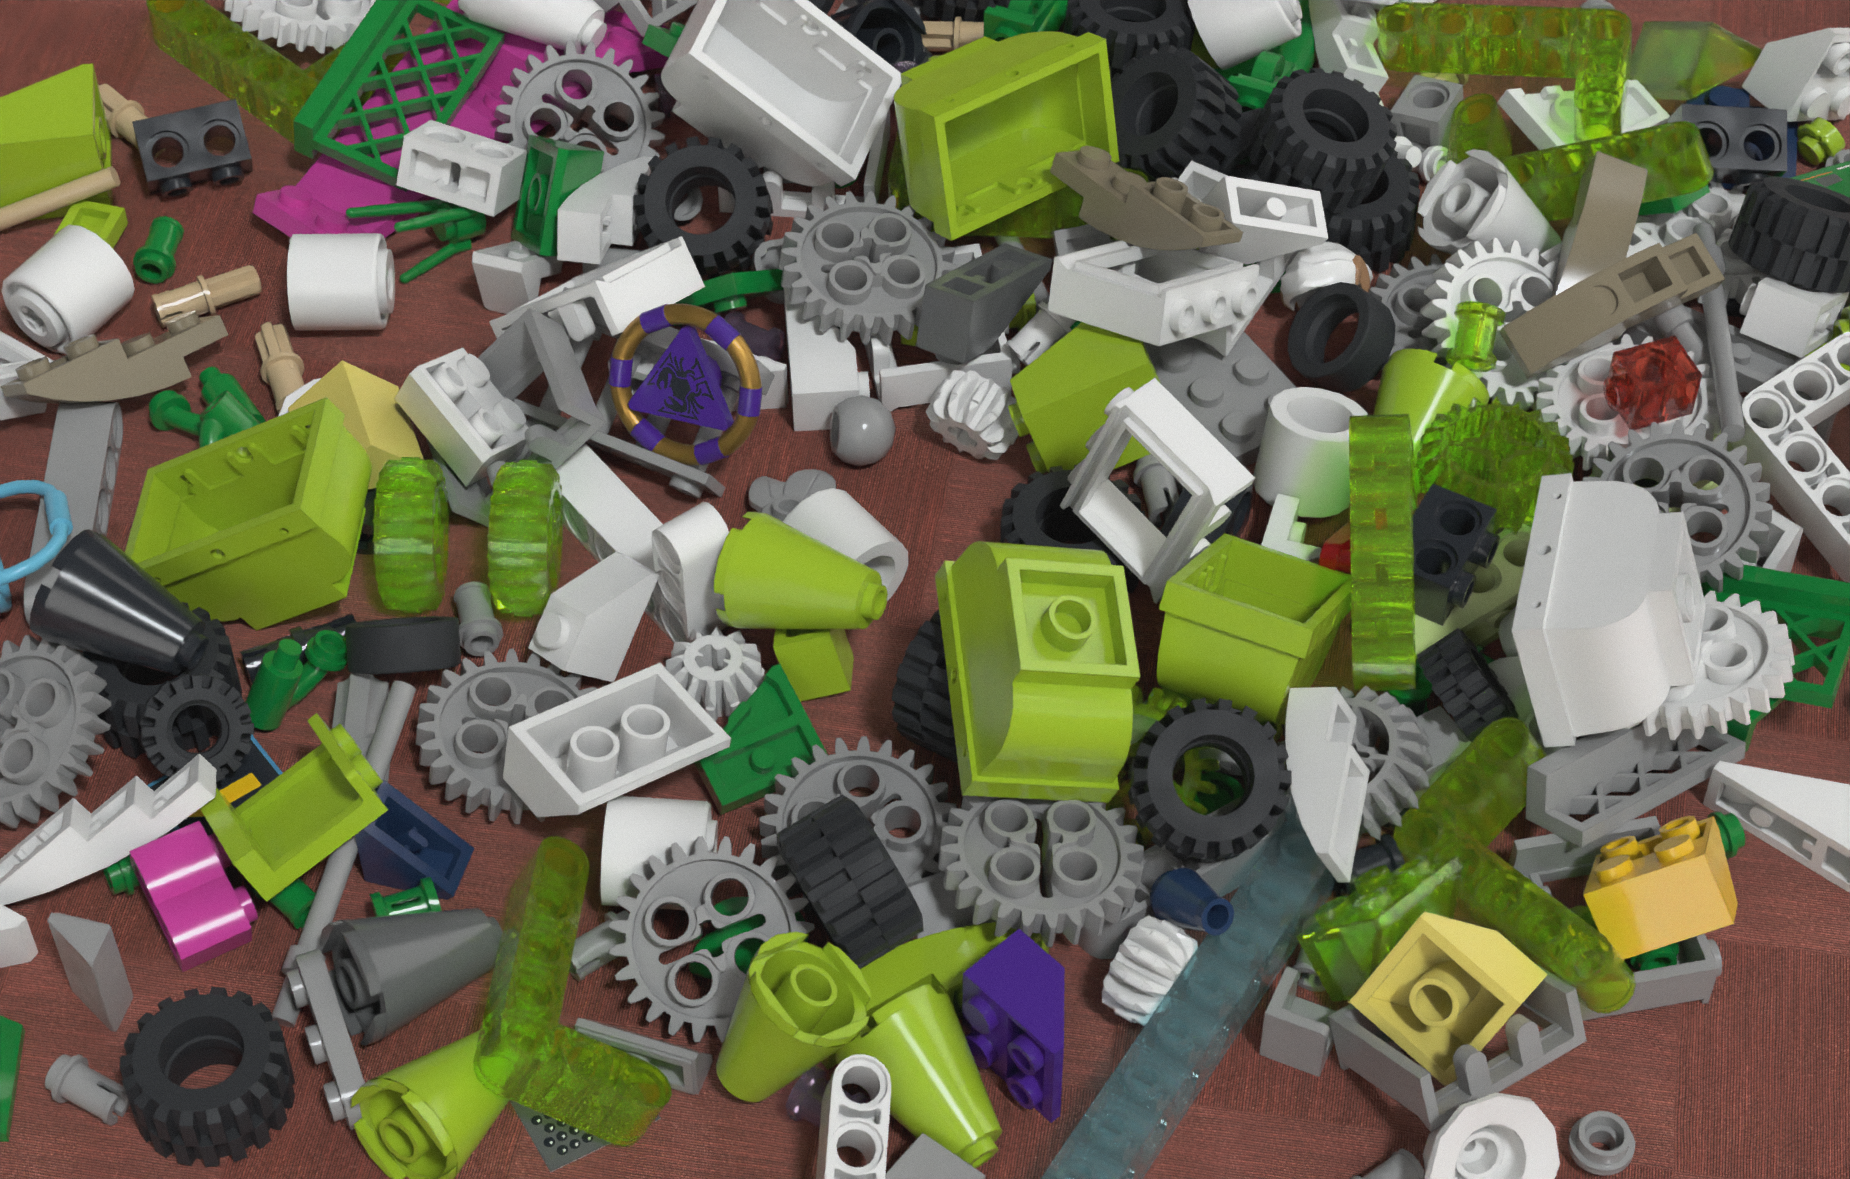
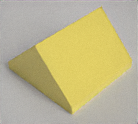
M342 360L288 407V412H291L327 397L345 414L343 426L365 449L371 462L372 472L368 489L428 477V470L409 416L394 399L399 392L398 386Z

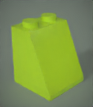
M93 63L79 65L0 97V208L112 166V138ZM112 189L84 200L112 205ZM71 205L31 220L65 217Z
M1082 322L1010 379L1017 402L1009 405L1008 409L1019 436L1023 437L1031 434L1033 442L1026 444L1036 471L1042 474L1049 473V467L1061 465L1063 470H1073L1074 465H1078L1087 457L1089 450L1085 446L1089 438L1107 421L1108 416L1104 413V410L1109 402L1127 387H1130L1135 392L1154 378L1160 382L1143 341ZM1132 435L1113 470L1151 453Z

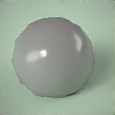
M864 395L847 398L834 406L830 425L832 452L842 462L858 467L875 463L885 457L893 446L896 429L891 412L879 400Z

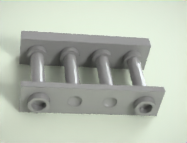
M593 297L583 300L594 321L595 333L580 342L573 340L571 337L569 339L580 368L593 340L599 341L602 333L616 339L621 335V333L611 335ZM667 327L648 334L634 353L632 378L641 358L647 359L650 352L662 356L680 330ZM700 338L706 354L714 359L721 369L722 382L720 388L731 413L739 396L740 379L736 366L729 353L721 346ZM756 360L763 387L762 394L766 396L775 375L759 360ZM608 377L596 404V408L607 422L585 444L671 478L670 487L691 497L700 499L703 491L722 497L726 487L710 474L705 473L708 464L703 466L684 465L646 450L639 442L633 445L608 435L617 415L610 392ZM550 385L539 407L516 398L513 401L523 411L530 426L540 424L557 431L568 420L560 416L562 411L557 406ZM649 414L646 419L663 435L671 421L670 418ZM700 426L693 445L721 436L723 431Z

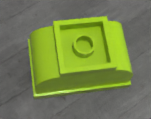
M1032 32L1013 36L999 42L984 36L900 74L902 86L894 94V104L908 200L916 212L934 223L935 233L951 241L1068 186L1050 173L1055 153L1078 151L1083 146H1093L1108 152L1111 155V161L1114 163L1119 162L1107 43L1105 38L1088 32L1077 37L1062 32Z
M325 397L149 468L125 553L180 602L188 603L191 611L200 607L209 612L211 620L218 619L220 622L242 618L256 631L347 597L366 512L364 505L372 472L369 456L361 444L343 426L345 414Z
M1224 533L1211 546H1208L1166 582L1159 610L1165 611V618L1157 660V682L1163 688L1158 708L1166 711L1178 705L1184 708L1192 700L1206 698V704H1215L1219 698L1233 701L1231 708L1242 711L1247 706L1258 712L1254 719L1262 726L1269 722L1277 731L1273 736L1274 741L1277 742L1283 735L1281 724H1285L1289 689L1311 687L1329 652L1342 619L1355 607L1362 580L1358 579V577L1337 570L1334 571L1316 563Z
M986 541L972 543L956 561H944L935 575L962 795L1108 803L1119 790L1117 775L1128 756L1133 726L1131 689L1140 679L1124 566L1111 565L1107 554L1101 550Z

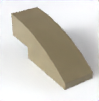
M1599 151L1596 152L1580 180L1573 218L1564 232L1552 297L1626 258L1643 197L1648 173L1647 169Z

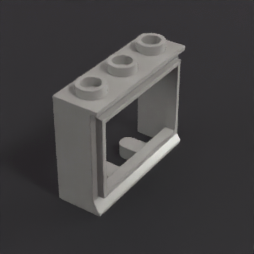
M531 308L525 311L478 359L487 367L490 373L489 380L504 398L512 401L544 371L559 410L571 415V417L557 431L540 424L529 427L524 435L529 449L533 453L520 466L516 467L505 461L491 463L486 471L492 487L495 488L492 492L486 477L466 487L426 438L451 510L491 529H494L607 422L595 406L567 336L569 333L566 327Z
M1656 816L1628 820L1621 827L1583 848L1554 833L1514 840L1506 877L1536 957L1542 968L1576 988L1583 1021L1701 1000L1702 1004L1709 1003L1716 977L1722 973V958L1718 945L1713 939L1707 940L1704 933L1677 942L1679 953L1676 957V965L1580 982L1572 961L1573 953L1570 941L1567 937L1560 938V928L1552 909V895L1549 887L1543 886V882L1589 875L1596 855L1601 854L1600 849L1611 841L1626 836H1635L1638 842L1659 835L1661 827Z
M1537 965L1548 975L1516 1010L1519 1014L1512 1016L1508 1020L1505 1033L1509 1050L1487 1062L1485 1054L1470 1044L1460 1046L1453 1057L1457 1080L1437 1092H1434L1430 1072L1400 1053L1399 1051L1402 1048L1352 1004L1329 1015L1328 1018L1340 1068L1343 1070L1350 1068L1418 1115L1432 1132L1443 1126L1460 1105L1493 1093H1499L1586 1042L1577 990L1572 985Z

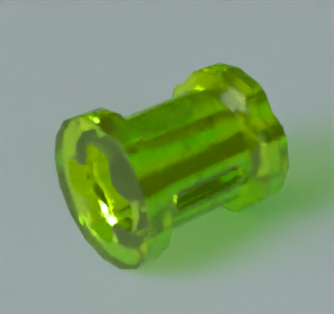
M1465 301L1458 303L1454 311V315L1458 319L1454 346L1447 350L1446 362L1452 366L1454 362H1457L1474 372H1488L1495 369L1497 357L1493 355L1497 328L1505 322V312L1501 308L1483 302Z

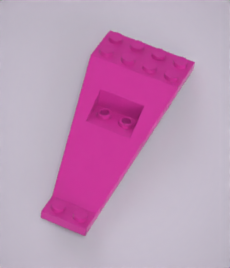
M451 0L446 8L461 15L466 13L459 9L458 0ZM621 6L605 14L604 23L607 24V31L603 40L595 49L596 57L603 58L605 53L610 48L615 49L613 64L619 67L625 61L633 60L629 73L665 66L668 57L642 43L644 36L640 35ZM434 21L424 34L439 31L437 22ZM665 25L660 26L662 28L670 29ZM490 27L504 34V44L450 126L508 144L509 141L494 138L496 127L506 124V122L494 117L496 107L507 104L499 97L503 85L515 87L510 80L514 68L528 73L525 66L528 55L532 54L544 63V51L548 45ZM473 38L453 41L459 57L480 53L486 45ZM445 43L418 49L424 65L450 59ZM553 47L559 56L563 55L564 50ZM410 51L392 72L415 67ZM455 72L429 78L434 94L456 90L460 84ZM420 80L393 86L399 102L426 96ZM570 81L562 84L563 91L567 96L573 99L587 97L586 90L579 83ZM385 88L377 89L362 106L363 110L390 104ZM542 97L544 103L553 104L552 99L549 97ZM431 109L404 115L410 131L430 120L435 121ZM396 117L368 123L374 140L401 134ZM536 120L532 121L530 126L532 131L537 133L547 126L549 122ZM360 125L344 128L335 138L336 141L346 146L366 142ZM402 147L379 152L383 163L399 170ZM322 154L296 186L287 185L283 186L281 190L257 194L253 213L290 238L293 234L380 233L386 238L395 231V223L409 220L420 213L348 218L345 214L348 208L368 205L435 200L437 198L409 189L407 192L402 191Z

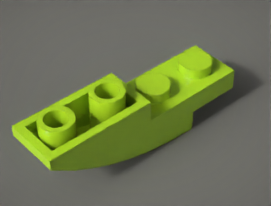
M996 922L944 930L906 942L860 969L870 987L871 1000L866 1005L867 1016L870 1015L867 1025L860 1033L861 1037L863 1038L877 1024L872 1017L874 1012L902 994L923 985L931 984L935 991L939 985L942 986L950 997L957 1017L960 1018L963 1011V973L1017 929L1010 928L1001 937L995 936ZM1032 933L1031 939L1049 954V947L1044 943L1041 933ZM836 1052L822 1061L827 1070L838 1064L835 1059Z

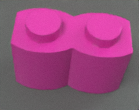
M200 821L129 851L131 866L182 972L252 941L250 923L258 920L254 904L243 885L233 889L223 870L232 866V862L215 833L207 836Z

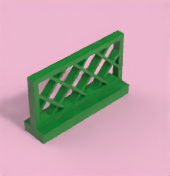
M376 0L293 120L294 151L311 159L319 151L407 192L408 189L396 185L399 170L383 163L379 152L403 146L404 135L411 132L404 117L406 114L431 109L436 122L450 126L503 46L504 34L483 24L471 21L468 17L431 0ZM418 13L436 21L439 31L413 36L409 24ZM473 38L486 45L480 53L459 57L453 41ZM445 43L450 59L424 65L418 49ZM410 51L415 67L388 73L384 62L387 56ZM455 72L460 83L457 89L434 94L429 78ZM420 80L426 96L399 102L393 86ZM385 88L390 104L363 110L359 99L362 93ZM396 117L401 134L374 140L368 123ZM360 125L366 142L346 146L332 138L338 129Z
M1744 565L1743 578L1740 580L1724 572L1723 590L1719 593L1715 591L1717 602H1724L1735 593L1739 594L1741 607L1757 600L1760 602L1761 613L1774 610L1777 615L1778 624H1786L1789 639L1802 652L1794 656L1795 665L1791 666L1792 673L1795 674L1815 666L1825 677L1824 684L1819 685L1798 681L1793 676L1792 682L1783 683L1785 696L1777 699L1832 709L1850 657V583ZM1707 582L1701 583L1704 597L1709 591H1715ZM1807 636L1834 641L1816 647Z

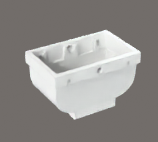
M698 0L661 72V80L666 90L677 100L672 109L675 114L707 138H720L724 148L728 149L731 143L740 147L746 159L751 157L758 165V168L764 166L770 171L778 172L783 178L801 185L821 186L834 181L838 185L843 186L856 179L893 102L894 94L901 85V73L808 0Z
M1572 473L1548 475L1541 478L1511 631L1544 748L1575 746L1576 736L1610 732L1632 726L1650 716L1662 705L1668 696L1670 686L1695 685L1706 604L1684 512L1660 514L1659 506L1654 496L1637 485L1620 481L1574 482Z

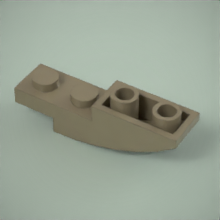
M1083 146L1078 151L1055 153L1050 173L1084 197L1078 217L1097 230L1117 240L1155 250H1188L1241 241L1243 231L1224 218L1225 214L1220 209L1202 203L1188 192V187L1184 183L1176 179L1160 177L1156 182L1146 183L1145 179L1141 176L1127 172L1111 161V155L1108 152L1093 146Z
M1694 233L1665 247H1662L1659 242L1606 267L1527 311L1502 327L1499 333L1528 379L1618 339L1629 327L1717 289L1725 278L1698 234Z
M191 311L167 321L165 324L168 331L155 338H152L151 333L148 332L120 343L119 338L97 341L95 334H91L63 346L66 356L51 363L46 356L16 368L15 371L19 378L2 385L1 389L5 397L50 404L102 402L140 396L191 378L192 376L183 357L227 336L228 333L220 315L199 318L196 311Z

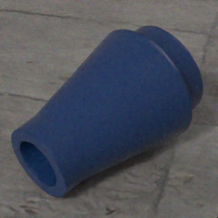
M1177 868L1167 871L1156 879L1151 888L1150 904L1156 918L1161 921L1166 920L1184 930L1201 931L1214 936L1223 934L1232 925L1234 919L1232 904L1222 898L1192 869Z

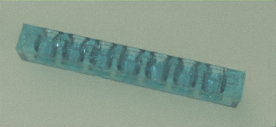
M1284 821L1230 900L1234 909V919L1230 928L1221 935H1206L1041 1179H1143L1305 933L1302 926L1306 917L1313 915L1316 909L1322 908L1334 890L1335 878L1316 854L1304 829Z

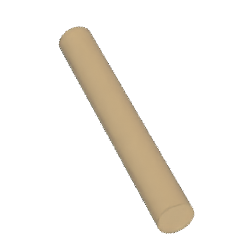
M110 166L0 208V231L120 186L119 176L114 167Z

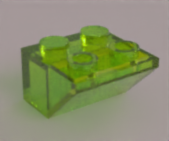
M1424 855L1414 858L1392 871L1388 869L1387 865L1377 866L1355 879L1353 884L1357 890L1348 897L1341 896L1319 907L1313 913L1316 922L1300 933L1297 939L1332 1002L1351 999L1424 912L1454 919L1463 868L1457 856L1430 862L1428 857Z

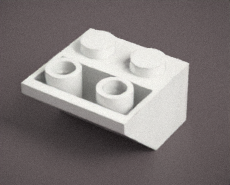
M1826 28L1766 43L1744 81L1742 88L1768 109L1787 110V122L1813 121L1817 117L1825 120H1844L1850 114V28Z
M461 348L417 366L409 373L394 399L467 487L487 477L486 470L491 463L506 461L527 442L524 434L529 427L525 424L526 417L520 407L512 400L504 398L489 380L490 373L483 362L476 356L468 354L464 348Z

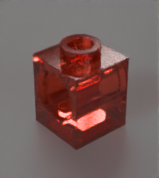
M1674 335L1613 352L1608 377L1603 384V391L1608 406L1613 411H1618L1629 430H1637L1651 426L1652 422L1658 424L1692 414L1702 374Z

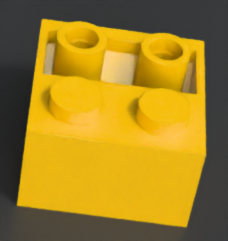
M1694 816L1681 817L1663 825L1659 829V835L1638 842L1635 836H1626L1611 841L1600 849L1601 854L1596 855L1583 895L1612 963L1734 924L1738 902L1719 827L1714 816L1700 821H1696Z

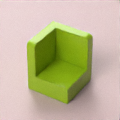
M775 629L773 644L775 654L800 702L851 691L854 656L844 629Z

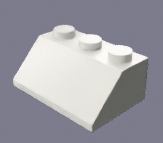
M657 663L509 726L503 779L537 817L578 815L730 747L731 737L661 663Z

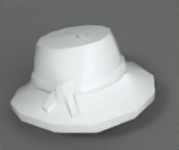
M1493 1093L1460 1105L1443 1126L1429 1134L1423 1152L1425 1179H1555L1560 1166L1553 1124L1531 1099L1502 1093Z

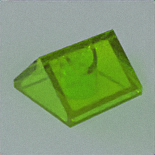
M1645 21L1624 80H1638L1654 99L1690 100L1753 67L1762 49L1712 21Z

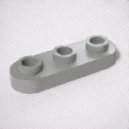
M318 948L296 955L297 969L286 972L297 1009L309 1005L315 1022L314 1025L304 1028L315 1065L327 1061L334 1080L323 1084L333 1121L346 1118L350 1130L355 1129L354 1123L361 1119L362 1116L359 1104L351 1108V1098L365 1082L322 952Z

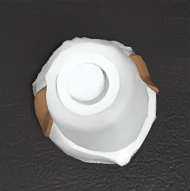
M1325 241L1323 244L1300 250L1291 260V263L1286 268V273L1280 278L1281 301L1285 307L1294 311V305L1299 311L1307 299L1317 291L1338 282L1356 284L1366 292H1369L1370 283L1373 279L1372 271L1359 255H1356L1341 244Z

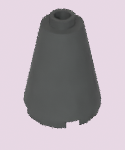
M479 908L343 919L326 925L322 929L320 938L322 954L332 951L335 969L328 971L347 1030L351 1036L363 1032L365 1035L360 1044L364 1046L381 1041L494 969L499 962V953L503 952L505 948L504 936L499 923L493 916L487 917Z

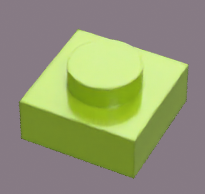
M81 200L71 205L55 234L68 225L82 226L97 234L114 248L128 224L125 208Z

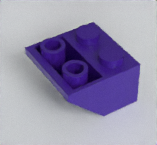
M1018 929L963 973L962 1030L976 1065L983 1069L988 1067L1007 1083L1010 1093L1021 1106L1029 1110L1035 1108L1052 1123L1060 1116L1065 968L1022 930Z

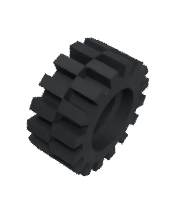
M1459 628L1417 655L1419 665L1424 670L1423 673L1426 679L1432 684L1433 691L1440 697L1444 703V708L1449 714L1451 713L1458 727L1463 729L1465 735L1475 745L1483 743L1519 719L1516 708L1507 696L1506 689L1498 681L1497 675L1493 669H1490L1486 659L1481 652H1478L1471 639H1468L1466 634L1462 630L1460 631Z
M200 673L198 675H180L174 680H167L161 684L154 695H150L146 701V707L143 714L141 713L139 722L141 725V734L139 735L141 744L152 764L170 778L194 757L201 754L217 769L216 782L225 779V775L232 770L235 772L242 765L240 762L244 755H248L252 744H250L251 734H254V723L251 721V711L248 704L234 687L221 679ZM194 705L210 708L217 715L220 722V735L216 743L208 750L199 753L188 752L180 748L175 742L172 733V726L176 716L183 709Z

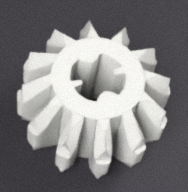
M953 370L931 396V403L926 410V414L931 420L929 424L931 428L942 434L943 441L952 443L958 448L959 452L963 450L969 452L976 459L986 457L997 460L1002 453H1005L1010 444H1014L1019 435L1008 409L1009 405L1017 401L1016 398L1009 396L1007 387H1000L994 383L992 377L989 379L983 378L976 371L969 370L967 373Z
M717 625L711 635L703 636L693 629L689 637V643L674 642L671 658L666 660L665 666L670 674L715 721H717L718 717L726 716L728 718L742 701L746 702L765 678L764 668L761 667V655L757 650L756 644H745V639L740 630L728 636H723Z
M1149 915L1139 920L1136 927L1130 929L1126 940L1119 946L1118 953L1110 963L1109 972L1103 980L1102 1003L1115 1010V1014L1131 1023H1139L1150 1028L1161 1023L1164 1016L1170 1013L1175 1001L1180 998L1181 991L1189 980L1190 972L1196 964V955L1198 953L1197 941L1187 935L1184 929L1166 920L1161 921Z

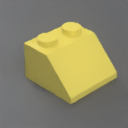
M1424 912L1349 1002L1439 1082L1447 1086L1457 1079L1453 1063L1456 1050L1464 1044H1470L1481 1051L1548 974L1498 931Z

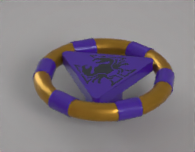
M663 304L642 312L629 323L616 342L610 358L609 370L612 400L625 428L646 450L684 465L703 466L729 457L748 439L756 425L761 410L763 387L756 359L741 333L720 315L695 305ZM674 324L687 325L681 328L635 394L632 395L633 356L641 341L648 334L673 326ZM696 328L704 331L727 351L736 366L740 379L738 414L735 420L732 418L720 388L722 382L721 369L717 362L706 354ZM640 412L727 431L722 436L696 445L682 444L666 438Z

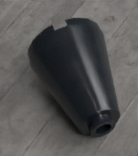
M866 0L829 16L900 73L928 62L929 52H923L922 35H927L925 24L916 10L903 0Z
M90 529L83 530L72 538L58 554L51 566L60 570L61 573L57 577L52 589L41 584L35 596L30 613V629L33 633L41 636L45 641L173 675L179 674L185 667L192 670L198 665L209 643V639L204 636L205 623L108 537Z

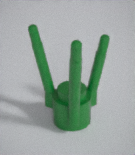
M440 199L348 208L345 212L348 218L432 212L429 215L400 221L394 225V230L398 233L432 226L435 235L440 241H449L448 245L402 273L399 280L403 284L423 275L451 256L471 250V238L483 235L486 230L485 214Z

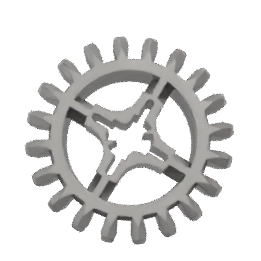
M1342 686L1340 694L1357 717L1352 746L1370 770L1357 840L1358 845L1362 834L1366 832L1371 837L1380 840L1381 826L1388 822L1402 827L1399 813L1404 808L1419 809L1418 798L1414 792L1430 788L1429 778L1425 771L1434 765L1432 763V755L1427 749L1430 746L1428 735L1422 726L1417 724L1418 719L1410 708H1406L1404 704L1400 705L1397 699L1390 696L1388 692L1378 696L1375 691L1365 686L1355 697L1352 691ZM1281 724L1283 736L1285 737V724ZM1378 737L1389 740L1388 755L1378 754L1379 751L1375 747ZM1285 741L1277 742L1276 744L1277 746L1285 745ZM1285 760V761H1284V764H1285V769L1287 770V763H1286V760ZM1289 786L1286 791V796L1289 797L1284 811L1285 819L1290 825L1298 827L1301 833L1308 837L1301 824Z

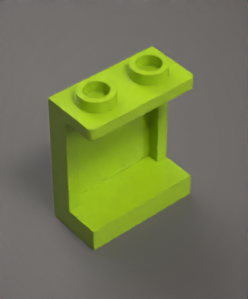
M318 713L307 721L322 742L321 745L236 809L217 787L215 798L200 808L234 866L266 902L388 811L374 790L383 781L362 755L360 747L341 723L330 729Z

